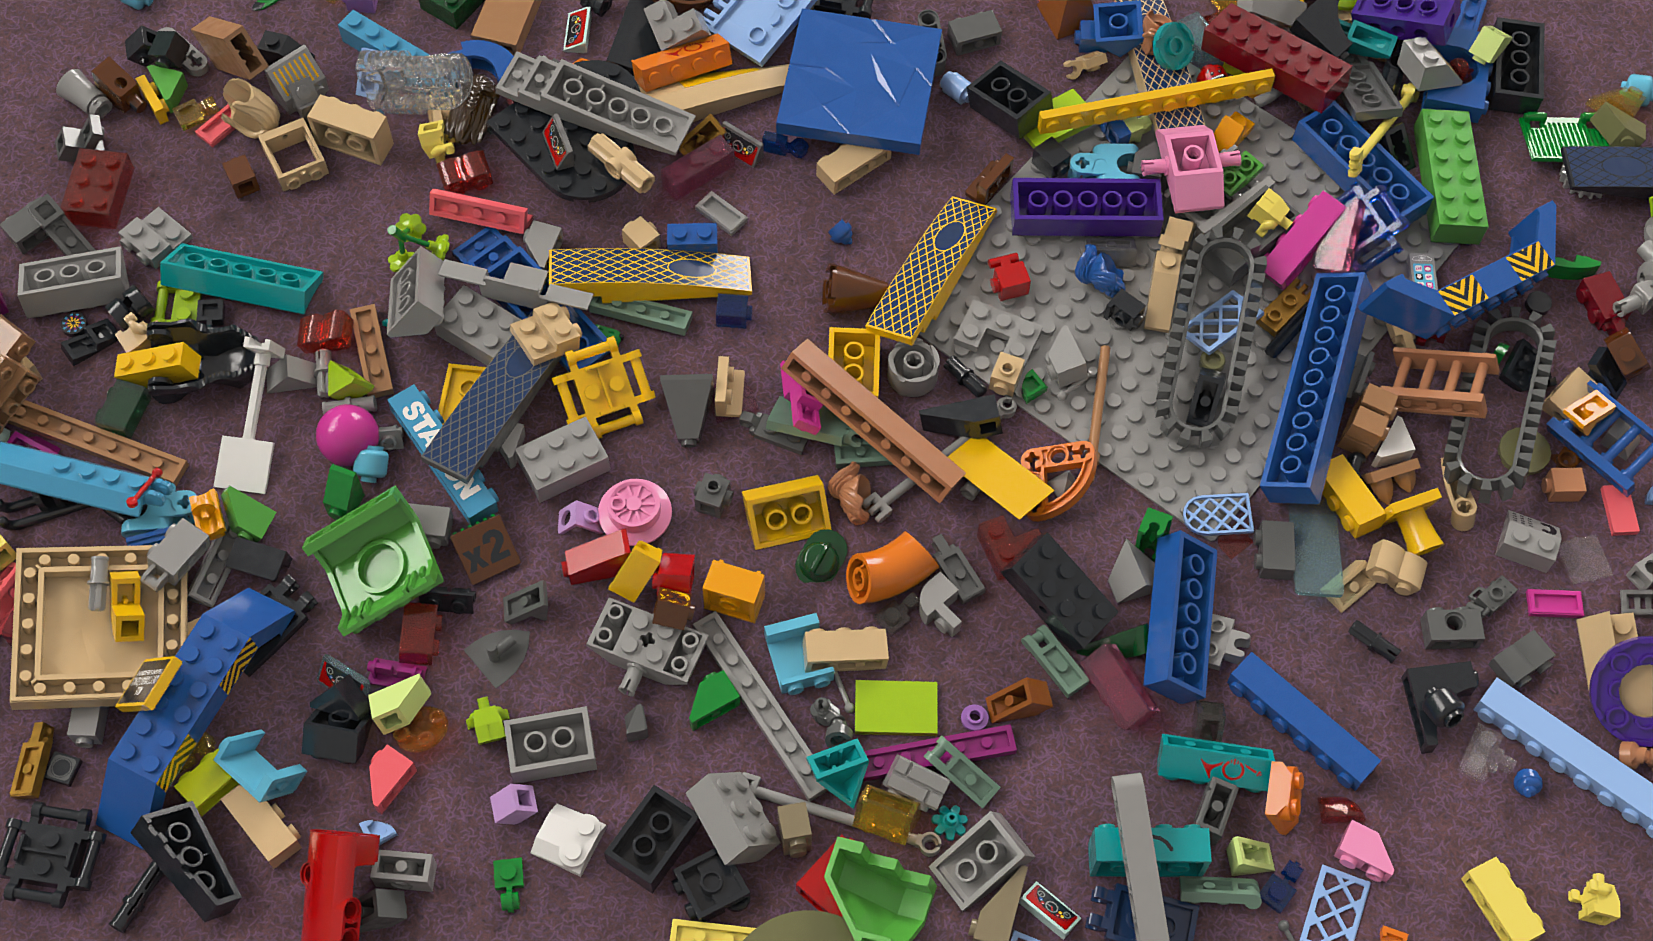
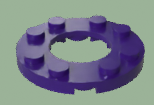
M1652 636L1634 637L1610 648L1596 664L1589 685L1591 706L1600 723L1622 741H1635L1639 746L1653 747V716L1641 717L1633 715L1625 709L1620 701L1619 687L1623 677L1633 668L1641 665H1653Z

